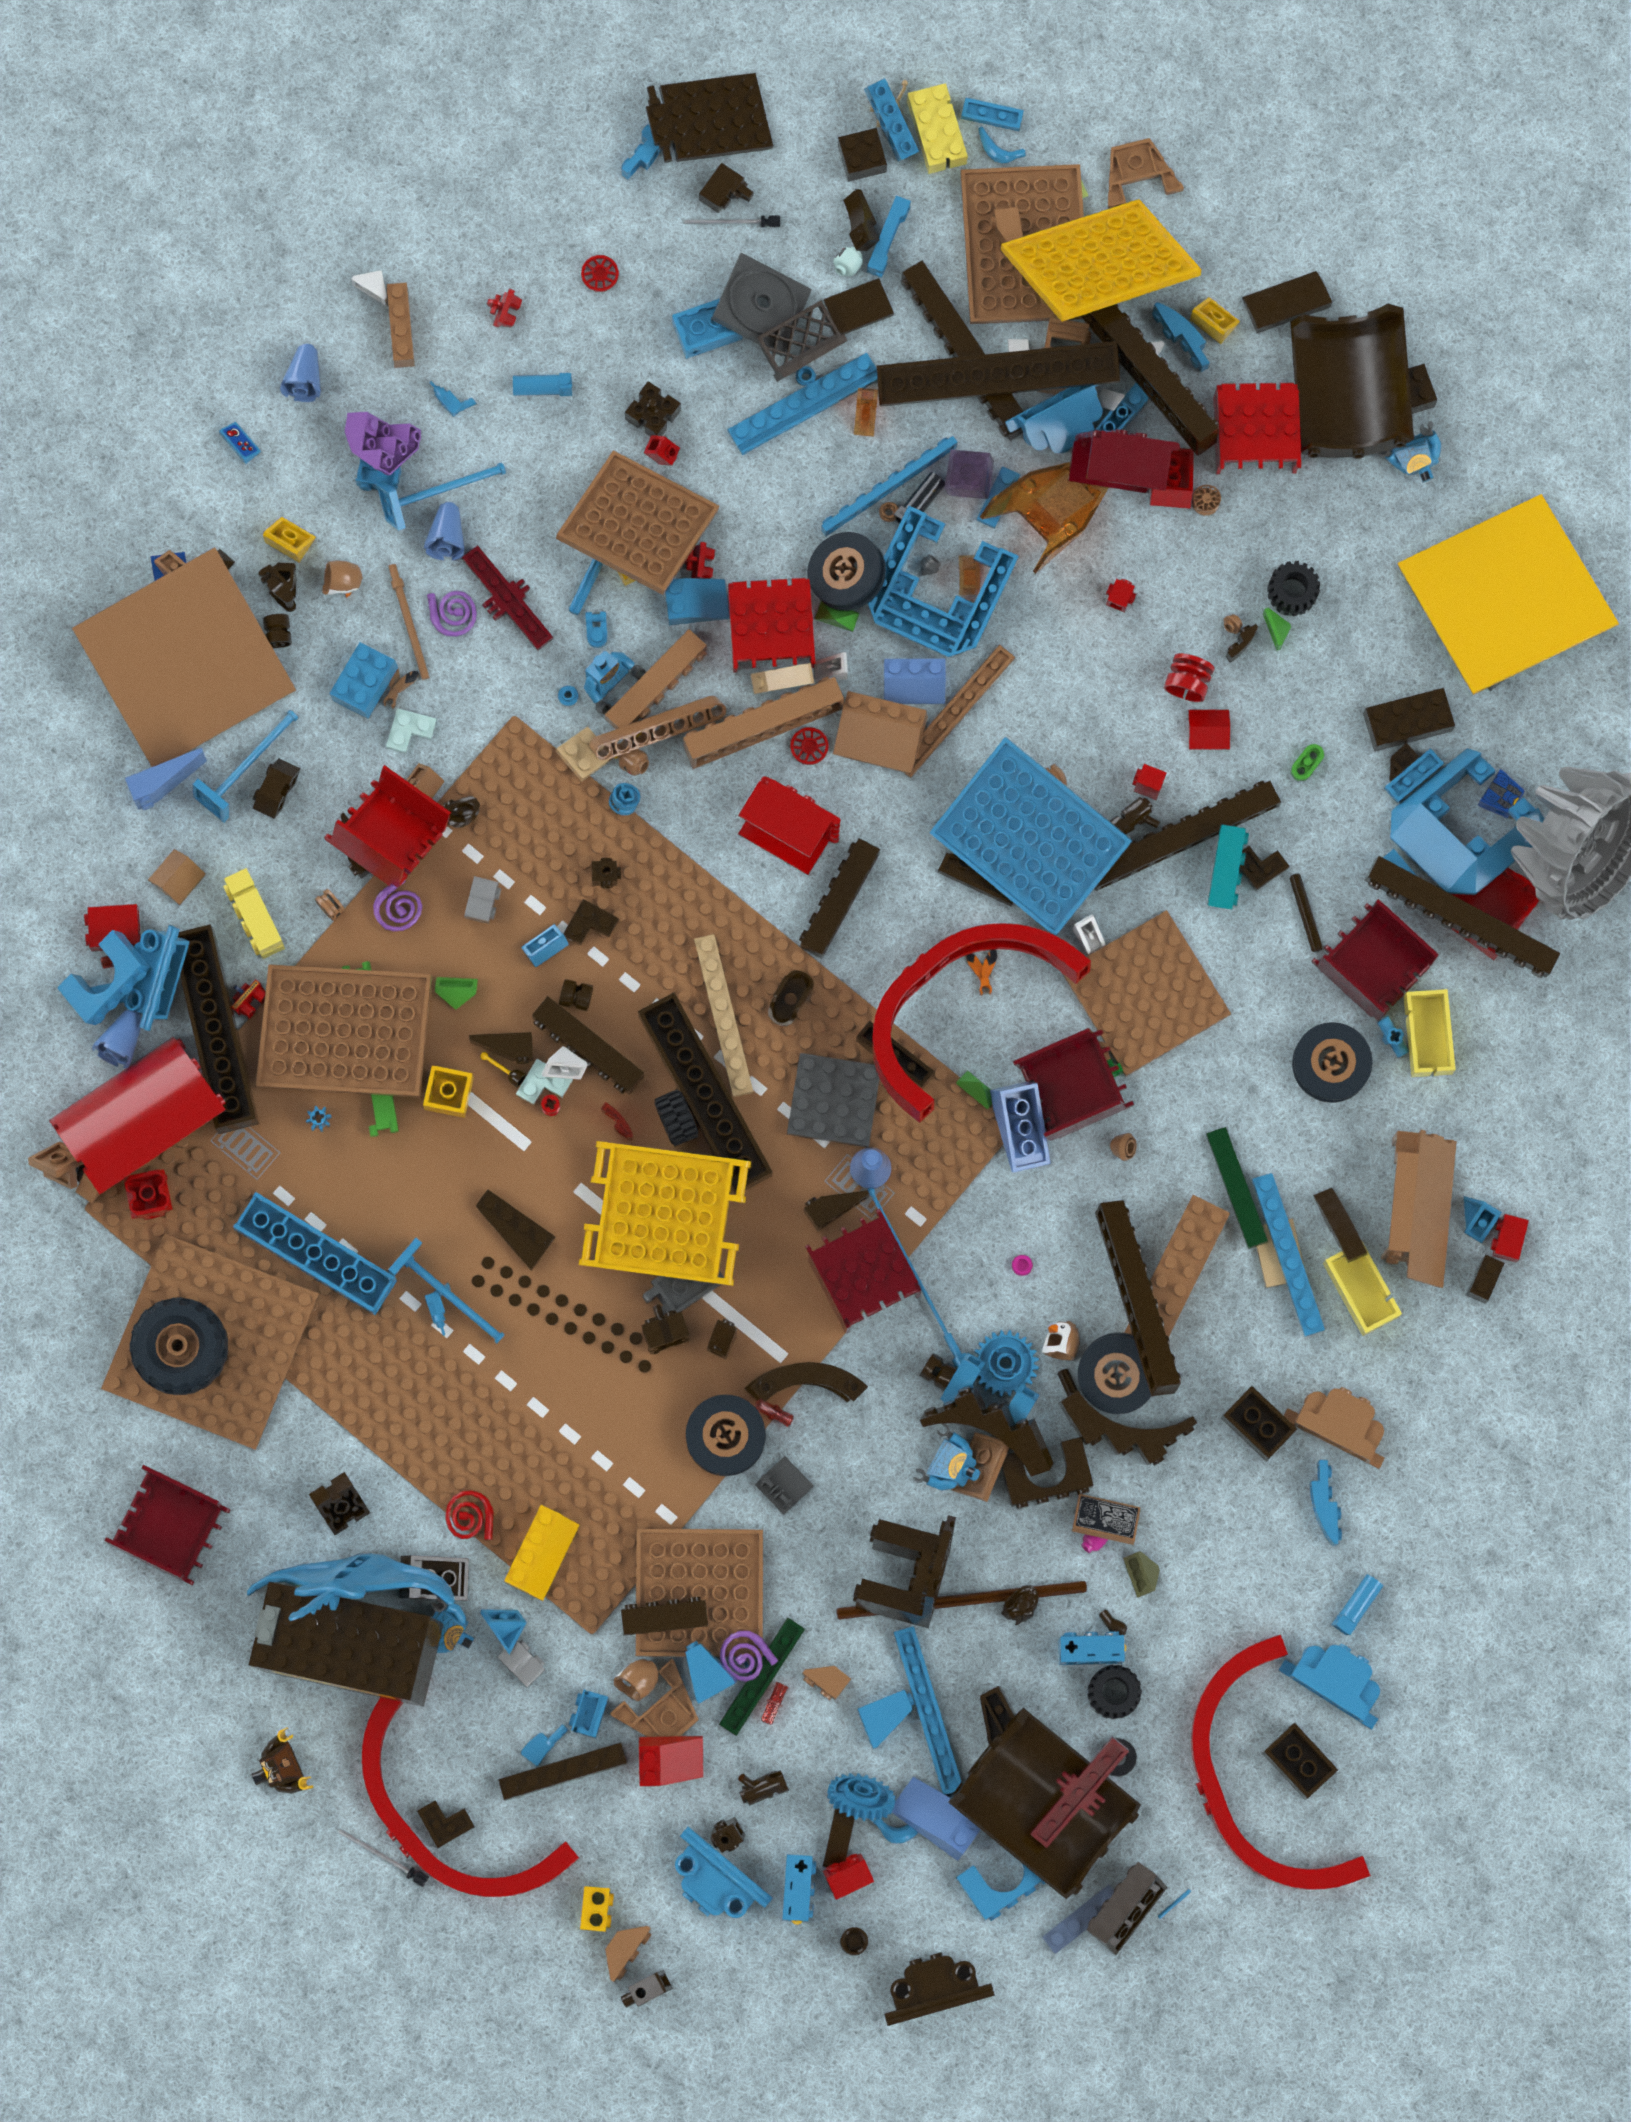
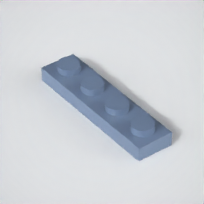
M1109 1884L1042 1937L1054 1954L1088 1928L1089 1921L1098 1915L1102 1904L1114 1894V1890Z

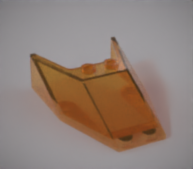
M1070 462L1028 472L993 497L980 516L983 520L1017 512L1046 540L1047 546L1033 570L1035 574L1086 529L1108 490V487L1069 482Z

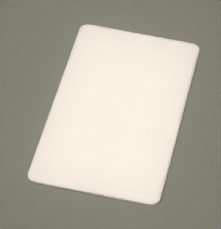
M1103 388L1097 397L1103 408L1115 410L1125 395Z

